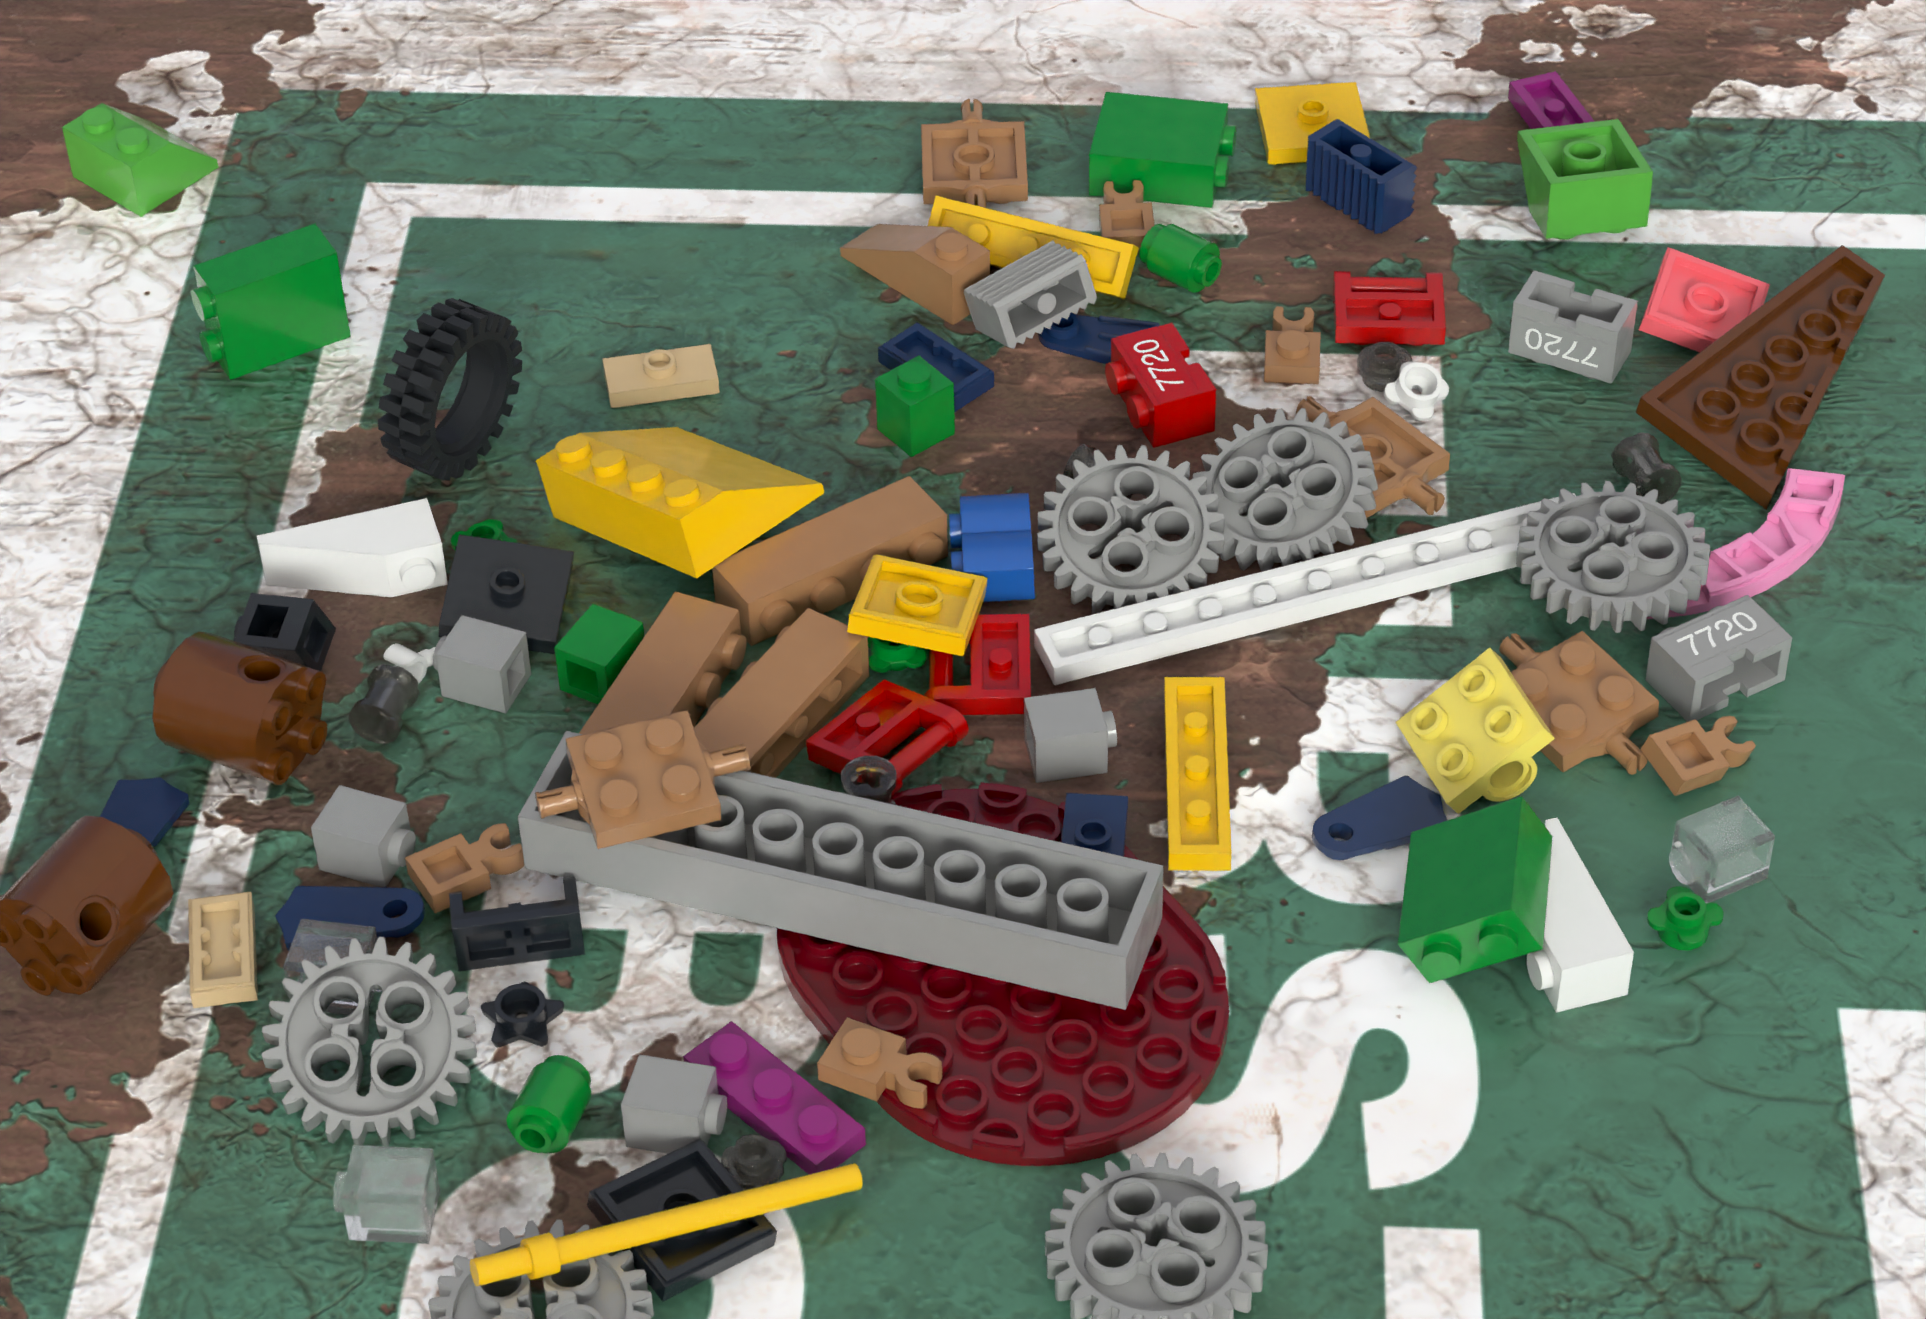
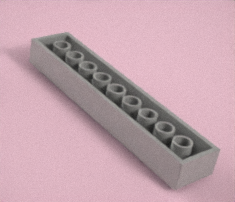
M566 731L518 815L525 869L563 878L575 876L576 881L1124 1010L1128 1006L1162 920L1163 865L743 770L715 777L714 787L721 805V820L597 849L591 827L581 817L578 810L541 819L536 804L535 792L572 785V768L567 756L565 738L583 734Z

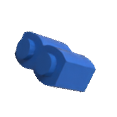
M1029 493L960 496V513L949 514L951 548H962V551L951 552L952 570L988 578L983 602L1035 599Z

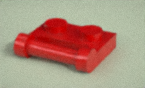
M1334 271L1335 343H1354L1358 345H1445L1446 319L1442 272H1426L1425 278L1351 277L1350 271Z
M1029 614L978 615L968 643L971 644V685L953 686V654L929 649V690L924 696L948 705L959 711L962 715L1024 714V698L1031 697Z
M884 679L806 740L808 759L864 784L873 797L889 800L901 790L902 780L944 746L952 747L967 736L969 727L964 716L956 709ZM923 727L926 729L888 761L881 759L918 728Z

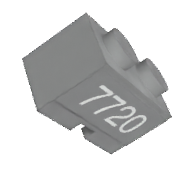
M1534 270L1513 302L1508 353L1612 384L1631 353L1638 301L1600 289H1595L1592 296L1574 291L1575 282Z
M1746 595L1724 606H1716L1706 614L1679 626L1669 627L1652 637L1645 680L1687 722L1694 719L1698 720L1727 707L1728 695L1740 690L1746 697H1749L1784 681L1792 637L1763 608Z

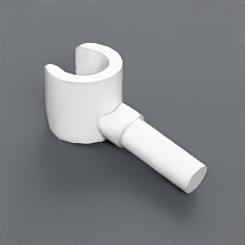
M395 643L385 651L384 659L395 664V666L386 671L384 676L409 688L416 687L424 678L427 667L433 665L435 647L416 653L401 644Z

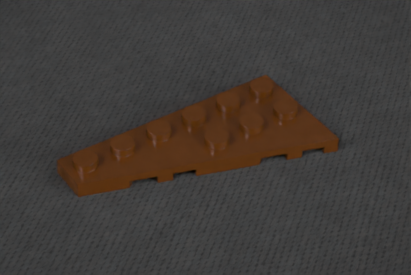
M1840 246L1640 398L1636 413L1767 510L1875 300L1885 274L1845 246Z

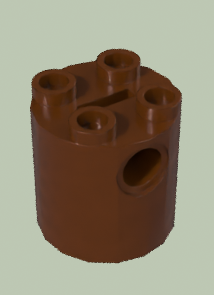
M197 632L186 638L177 647L157 674L154 683L152 718L156 735L167 746L267 782L282 785L302 762L306 754H317L325 742L328 728L326 722L320 719L326 676L322 671L212 633Z
M84 816L75 821L0 898V946L6 948L8 953L23 967L20 971L21 977L35 992L48 996L57 989L63 993L81 995L91 990L170 906L174 894L170 877L159 860L154 847L144 836L103 817Z

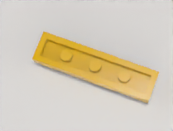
M935 196L928 226L952 227L990 250V266L1004 268L1045 244L1054 241L1056 244L1059 243L1061 247L1065 246L1067 250L1071 249L1072 252L1076 251L1078 255L1082 254L1086 260L1095 292L1121 299L1126 297L1139 247L1133 244Z
M1164 677L1168 870L1231 871L1232 853L1225 677Z

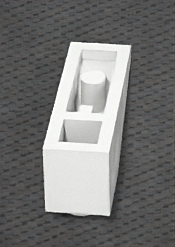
M427 498L257 535L264 578L268 586L396 597L448 585L442 542Z
M1557 817L1545 821V827L1553 838L1544 942L1542 950L1527 954V969L1533 986L1537 990L1544 989L1557 1013L1628 995L1634 952Z

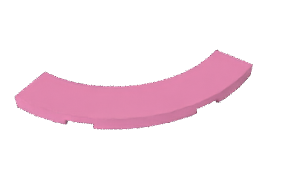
M1788 468L1781 495L1768 513L1765 523L1753 534L1750 532L1746 533L1733 542L1710 551L1706 585H1701L1698 601L1687 600L1686 613L1679 614L1669 609L1668 617L1707 612L1716 606H1724L1746 595L1751 598L1770 589L1797 571L1821 547L1831 531L1840 509L1845 475Z

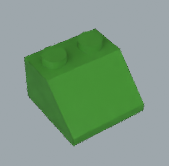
M103 103L85 111L83 115L62 127L73 177L140 217L219 168L216 158L153 122Z
M1619 119L1518 131L1517 142L1529 212L1546 239L1566 240L1582 234L1599 232L1621 233L1627 229L1647 227L1653 171Z

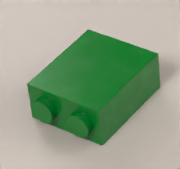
M1106 92L1089 152V195L1104 197V184L1106 181H1113L1116 192L1121 194L1130 193L1133 191V180H1140L1144 186L1143 201L1213 208L1217 187L1226 188L1229 156H1233L1235 151L1237 126L1228 125V103Z
M316 223L193 265L198 288L191 290V297L197 314L205 322L206 327L205 331L199 333L200 342L209 362L214 363L218 361L230 380L351 337L338 255Z
M1522 796L1411 832L1398 945L1429 984L1543 949L1553 836Z

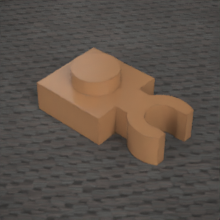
M1133 180V191L1126 194L1116 192L1113 181H1106L1104 184V204H1099L1100 236L1133 244L1139 247L1138 253H1140V247L1145 235L1154 226L1152 202L1143 203L1144 186L1140 180Z
M1277 306L1273 311L1272 331L1266 330L1264 382L1319 384L1321 332H1313V309L1305 307L1304 317L1297 321H1291L1283 316V307Z
M1724 716L1714 723L1709 732H1705L1698 721L1694 719L1651 734L1640 750L1674 796L1721 780L1729 767L1733 768L1743 765L1756 745L1752 740L1746 741L1743 744L1731 742L1727 737H1729L1738 721L1734 716Z
M501 823L487 828L480 835L479 840L471 844L460 833L405 857L409 877L434 913L450 907V892L462 891L463 901L491 889L490 874L507 875L523 868V850L520 843L503 849L511 845L508 826L506 823Z
M848 1017L817 1063L818 1080L874 1101H878L885 1088L895 1091L902 1103L913 1108H924L927 1104V1086L914 1080L926 1079L936 1084H939L942 1080V1062L937 1057L928 1053L906 1055V1038Z

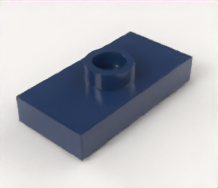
M918 322L878 347V362L890 370L920 356L954 383V412L994 387V371Z
M1066 793L1061 843L1124 857L1128 796Z

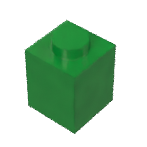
M917 356L875 378L877 430L910 457L955 434L954 383L922 357Z
M592 604L554 647L560 690L599 704L644 638L643 622L633 619L626 614L617 613Z

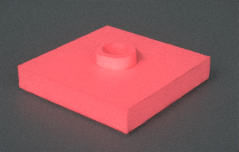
M1667 247L1639 330L1701 352L1764 305L1770 284Z

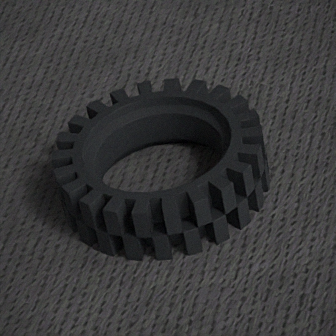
M451 298L446 299L445 305L439 302L431 307V315L423 313L416 320L419 333L409 329L403 340L408 348L405 353L396 350L391 360L399 366L396 374L386 373L383 385L391 388L390 394L380 397L379 409L387 413L378 419V430L385 432L380 440L382 446L388 449L386 453L390 458L441 480H450V477L457 479L463 476L464 468L471 471L478 464L477 454L486 456L492 449L488 438L489 436L499 438L504 428L498 421L502 414L509 417L513 405L506 403L508 395L518 393L520 382L512 380V376L522 372V360L515 358L522 351L521 341L515 339L519 333L515 326L510 325L512 321L459 299L458 301ZM467 352L465 372L459 392L445 418L435 428L437 407L442 390L454 366Z

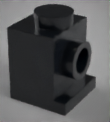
M251 593L244 614L236 622L233 641L321 671L336 627L314 599Z

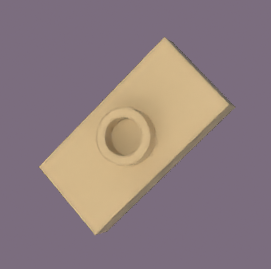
M711 344L669 350L659 349L647 353L602 359L611 408L720 393L719 379Z
M252 892L188 899L190 996L193 1008L258 1000L255 906Z

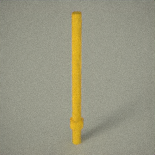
M853 1163L554 1238L550 1232L524 1238L520 1242V1247L471 1259V1276L476 1286L527 1274L530 1280L559 1273L561 1265L860 1190L863 1185L862 1175L857 1164Z

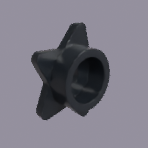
M525 981L506 987L497 995L495 1001L485 1002L481 1005L483 1015L495 1024L491 1041L498 1048L520 1039L541 1047L545 1046L548 1043L547 1024L564 1010L563 1001L545 999L543 992L539 988ZM519 1014L527 1015L526 1017L516 1018Z

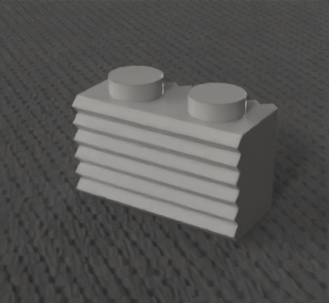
M1054 241L1045 244L969 286L963 292L975 329L1012 349H1015L1017 342L1024 344L1026 337L1033 339L1035 332L1041 334L1044 327L1050 329L1053 322L1059 324L1062 317L1068 319L1070 313L1077 314L1079 307L1086 309L1088 302L1095 304L1097 299L1088 266L1082 254L1078 255L1076 251L1067 250L1065 246L1061 247L1059 243L1056 244Z

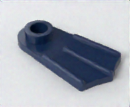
M1070 313L1069 318L1065 319L1062 317L1059 324L1053 322L1050 329L1044 327L1042 333H1038V339L1042 345L1051 350L1106 364L1111 362L1112 338L1160 326V324L1143 320L1102 315L1092 317Z
M1405 775L1320 816L1313 825L1312 841L1316 848L1327 857L1334 860H1347L1382 849L1389 850L1410 844L1411 832L1447 821V817L1443 810L1441 795ZM1334 838H1341V839H1344V840H1346V841H1339V840H1336V839H1334Z
M161 777L140 780L121 779L117 781L100 817L138 832L155 847L188 807L189 796L187 793L167 783Z
M296 886L287 902L275 917L283 933L287 950L294 952L325 948L329 945L331 947L349 945L351 939L357 938L358 941L378 939L379 937L398 938L406 936L418 927L424 919L425 907L421 896L407 888ZM396 915H402V916L397 917V918H392V917H394V916H396Z

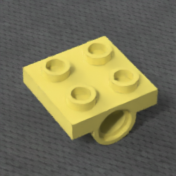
M1488 648L1396 721L1397 726L1446 804L1458 814L1482 795L1490 801L1500 802L1512 799L1524 792L1537 775V764L1532 756L1555 739L1502 658L1491 648Z

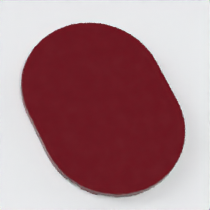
M981 782L978 789L942 790V784H933L898 792L889 800L885 798L876 800L1052 841H1062L1065 802L1062 801L1058 806L1054 803L1028 796L1027 789ZM1125 845L1124 857L1139 860ZM1164 886L1162 920L1126 1010L777 928L779 963L784 980L803 1013L829 1044L848 1017L906 1038V1055L928 1053L937 1057L942 1062V1080L939 1084L932 1083L926 1079L914 1080L927 1086V1104L924 1108H913L905 1105L898 1099L895 1091L885 1088L876 1102L901 1125L924 1140L948 1151L973 1159L1016 1166H1054L1098 1159L1132 1147L1165 1129L1190 1108L1212 1080L1226 1046L1229 1026V999L1226 975L1221 960L1207 934Z

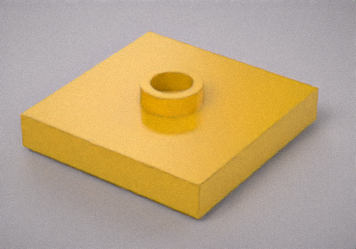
M1356 82L1255 88V107L1267 162L1270 165L1307 162L1308 136L1336 119L1341 120L1370 138Z
M877 554L873 555L849 614L847 633L964 657L985 598L988 578Z

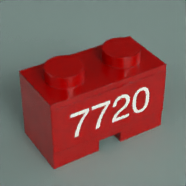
M1173 323L1112 338L1111 362L1105 365V375L1109 389L1114 395L1119 394L1126 404L1131 424L1135 429H1142L1153 448L1215 431L1216 388L1199 362L1188 365L1185 361V358L1190 357V348Z

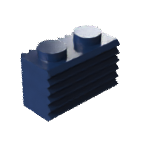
M1336 119L1308 136L1305 191H1313V196H1320V200H1323L1326 204L1336 207V210H1343V215H1351V219H1358L1359 224H1362L1366 229L1373 230L1374 234H1382L1409 217L1414 211L1412 205L1415 200L1412 198L1416 193L1413 191L1416 183L1413 181L1417 176L1414 174L1417 166L1341 120Z

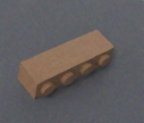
M910 476L905 477L731 555L712 568L715 603L739 609L741 635L745 636L747 642L753 646L772 636L778 635L784 627L791 626L807 608L823 614L856 599L873 555L877 554L925 565H932L948 557L947 514Z
M675 591L579 734L596 732L688 710L693 727H695L704 710L709 709L711 704L719 697L721 684L730 670H737L744 659L747 640L745 636L741 635L739 609Z
M807 608L791 626H786L781 630L775 643L757 662L753 661L746 667L741 679L723 698H717L711 704L706 716L694 727L697 739L706 747L709 753L739 746L744 743L749 754L751 769L743 771L776 778L806 746V740L818 732L869 677L868 637L847 633L848 625Z

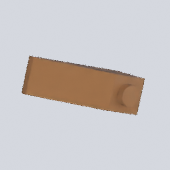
M877 224L840 247L841 257L951 325H955L970 315L963 293L964 289L990 275V250L952 227Z

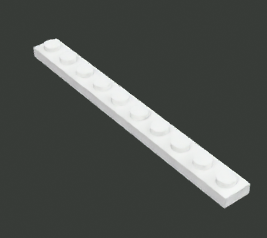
M1555 497L1549 500L1558 503L1559 497ZM1541 501L1034 629V647L1053 684L1058 685L1516 567L1520 527L1527 526V514L1529 511L1540 513Z

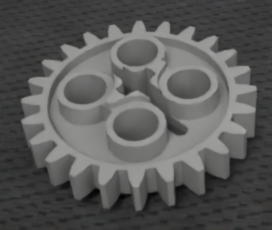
M1282 408L1277 409L1274 422L1267 424L1259 414L1254 415V428L1249 431L1237 423L1233 425L1236 439L1232 442L1219 437L1215 439L1219 455H1202L1201 460L1205 471L1193 473V479L1204 475L1207 478L1205 494H1218L1219 496L1217 513H1222L1225 517L1224 532L1221 533L1225 535L1224 551L1220 553V557L1223 561H1226L1236 556L1239 568L1243 571L1255 560L1258 561L1260 570L1263 572L1271 570L1274 563H1281L1283 567L1294 564V561L1302 559V561L1314 559V555L1320 552L1325 556L1334 554L1333 544L1336 541L1352 546L1355 542L1350 527L1367 528L1368 522L1365 511L1376 508L1373 491L1378 489V483L1370 451H1365L1359 434L1350 436L1346 422L1342 421L1331 427L1328 414L1325 412L1321 413L1313 423L1309 422L1305 408H1301L1297 412L1294 420H1286Z
M1117 445L1115 459L1108 461L1099 450H1095L1094 466L1089 468L1076 459L1073 461L1074 479L1058 474L1056 476L1057 492H1045L1044 494L1045 511L1038 512V530L1041 532L1037 533L1038 551L1045 552L1043 553L1044 571H1055L1054 587L1057 590L1072 585V604L1075 605L1081 602L1087 596L1092 598V614L1099 613L1106 604L1113 606V609L1188 591L1190 590L1189 586L1194 589L1207 586L1206 573H1217L1219 556L1217 554L1223 553L1225 535L1221 534L1224 532L1225 517L1224 514L1217 513L1219 496L1218 494H1205L1207 478L1204 475L1189 480L1190 463L1188 461L1179 464L1174 469L1169 467V451L1165 450L1156 461L1148 460V451L1145 445H1141L1135 458H1128L1123 446ZM1141 494L1147 498L1141 501H1133L1126 498V496ZM1093 523L1102 528L1095 531H1086L1079 527L1084 524ZM1176 534L1183 539L1167 541L1163 540L1160 536ZM1119 564H1130L1137 569L1130 572H1121L1113 567Z
M1605 481L1602 492H1594L1591 486L1587 483H1582L1580 495L1575 496L1563 488L1559 490L1558 503L1544 498L1541 500L1540 513L1529 511L1527 514V526H1521L1519 531L1516 567L1521 568V584H1531L1530 597L1532 600L1547 597L1546 612L1549 614L1565 608L1568 610L1566 622L1569 624L1584 616L1589 618L1590 630L1595 631L1603 620L1610 621L1615 633L1621 632L1623 621H1632L1635 627L1643 631L1645 630L1647 617L1651 616L1657 622L1664 625L1668 623L1669 609L1676 613L1684 614L1686 613L1687 600L1698 601L1701 585H1706L1709 567L1710 545L1704 543L1706 531L1702 527H1693L1695 518L1693 512L1677 515L1678 500L1673 499L1663 504L1658 503V490L1656 489L1651 490L1642 497L1636 495L1635 483H1630L1624 492H1616L1611 481Z
M379 937L373 952L364 954L357 938H354L350 942L349 956L342 959L329 945L325 947L326 966L319 969L315 964L304 959L301 962L306 977L303 984L288 978H284L282 981L284 991L290 1001H270L268 1005L272 1017L281 1022L279 1024L262 1026L265 1042L276 1046L262 1052L265 1067L279 1069L268 1078L273 1093L288 1091L282 1100L284 1110L288 1115L305 1108L301 1121L306 1131L310 1132L324 1120L326 1122L325 1133L330 1143H334L344 1129L351 1131L355 1148H361L365 1142L367 1132L376 1131L382 1146L386 1147L390 1143L391 1128L398 1126L410 1140L414 1139L416 1136L413 1120L421 1116L427 1122L437 1125L439 1119L434 1104L440 1101L447 1105L456 1106L458 1103L457 1094L450 1085V1082L469 1083L471 1080L469 1068L460 1062V1060H469L477 1057L475 1042L463 1038L477 1031L474 1016L460 1015L470 1007L466 991L450 994L456 985L455 976L451 970L433 977L437 968L433 954H428L417 964H414L411 943L405 942L397 954L392 956L388 955L384 937ZM378 988L382 990V994L378 1003L375 1020L380 1039L374 1040L372 1044L369 1093L366 1096H359L357 1092L364 1071V1060L360 1045L366 1044L368 1040L370 993L373 989ZM339 999L353 1000L358 1004L354 1012L345 1018L336 1019L325 1014L329 1005ZM403 1004H414L423 1009L418 1019L411 1023L402 1024L390 1018L391 1013ZM339 1060L349 1065L348 1072L336 1081H325L316 1076L322 1065L329 1061ZM405 1065L416 1071L414 1077L402 1086H391L382 1081L383 1075L394 1066Z
M1159 1153L1154 1167H1145L1137 1154H1131L1130 1170L1123 1172L1113 1162L1108 1160L1104 1165V1179L1102 1181L1089 1173H1083L1081 1175V1192L1065 1189L1063 1191V1209L1051 1210L1050 1230L1045 1232L1047 1279L1055 1280V1298L1057 1301L1070 1300V1318L1082 1319L1092 1314V1319H1233L1234 1310L1249 1313L1251 1310L1252 1292H1261L1263 1288V1273L1267 1269L1268 1245L1265 1244L1266 1225L1263 1221L1255 1220V1201L1246 1200L1239 1202L1240 1184L1237 1181L1219 1188V1169L1216 1167L1210 1168L1201 1176L1193 1174L1194 1165L1193 1158L1187 1157L1178 1169L1169 1168L1165 1153Z
M533 1220L527 1222L525 1235L520 1238H515L506 1227H502L499 1233L500 1245L493 1248L481 1239L474 1241L476 1256L481 1257L520 1247L522 1239L541 1234H539ZM556 1220L550 1229V1233L554 1238L565 1236L562 1220ZM584 1224L576 1233L589 1230V1225ZM630 1250L618 1254L612 1252L561 1265L559 1273L543 1277L547 1319H651L654 1316L652 1294L648 1291L646 1273L644 1269L635 1270L633 1253ZM457 1255L453 1258L456 1277L439 1276L437 1282L440 1297L431 1298L428 1302L431 1319H535L531 1283L527 1274L476 1286L470 1272L471 1259Z

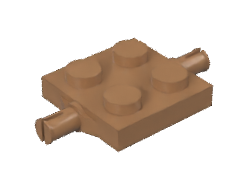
M967 99L961 104L962 120L947 124H921L923 204H934L935 196L987 208L986 202L1005 204L1028 201L1024 121L996 122L983 119L982 103L977 99H973L974 111H970V99Z
M1308 396L1307 401L1305 399L1301 400L1297 406L1296 414L1301 408H1305L1309 422L1313 423L1321 413L1325 412L1328 414L1331 427L1344 421L1347 423L1350 436L1359 434L1365 451H1370L1378 489L1373 491L1376 508L1365 511L1366 518L1403 498L1410 499L1428 515H1433L1434 511L1437 513L1441 509L1445 500L1444 495L1426 483L1449 471L1450 453L1374 397L1369 398L1354 408L1338 412H1330L1315 401L1312 396Z
M1581 631L1542 653L1535 652L1517 633L1511 634V639L1507 636L1502 641L1499 648L1500 653L1518 667L1511 671L1512 675L1555 738L1540 751L1559 770L1565 772L1588 758L1604 754H1610L1631 775L1636 774V769L1640 772L1646 766L1648 759L1629 737L1635 730L1658 717L1659 700L1585 632Z
M688 710L565 738L567 756L572 768V785L535 792V799L541 819L578 810L581 817L591 827L597 849L721 820V805L714 787L715 777L742 770H750V759L744 743L739 746L709 753L706 747L697 739Z

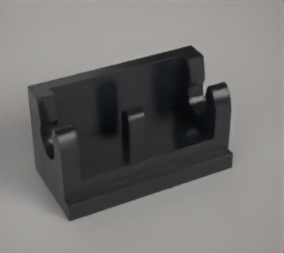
M575 876L563 878L565 899L525 905H521V902L508 904L509 907L465 912L462 891L450 892L451 924L458 970L467 971L585 955Z

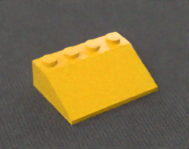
M678 427L578 433L563 438L556 444L553 450L536 460L554 518L694 578L700 577L825 493L820 482Z

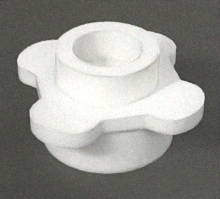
M1405 362L1399 369L1400 375L1398 379L1386 385L1384 397L1390 404H1399L1403 409L1411 412V416L1415 420L1427 421L1434 413L1433 406L1436 402L1447 397L1449 393L1448 384L1431 365L1422 362ZM1412 389L1418 390L1421 394L1413 393Z

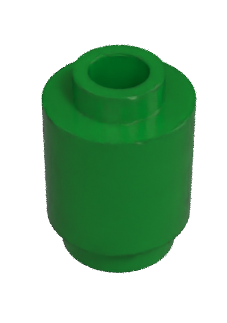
M1162 224L1154 225L1145 235L1140 247V260L1147 265L1151 273L1192 293H1197L1205 287L1211 286L1221 271L1222 261L1220 259L1219 247L1215 243L1175 224H1168L1166 226Z
M563 1055L550 1056L532 1069L507 1115L508 1129L523 1148L534 1153H556L567 1146L591 1099V1077L587 1069L575 1059Z

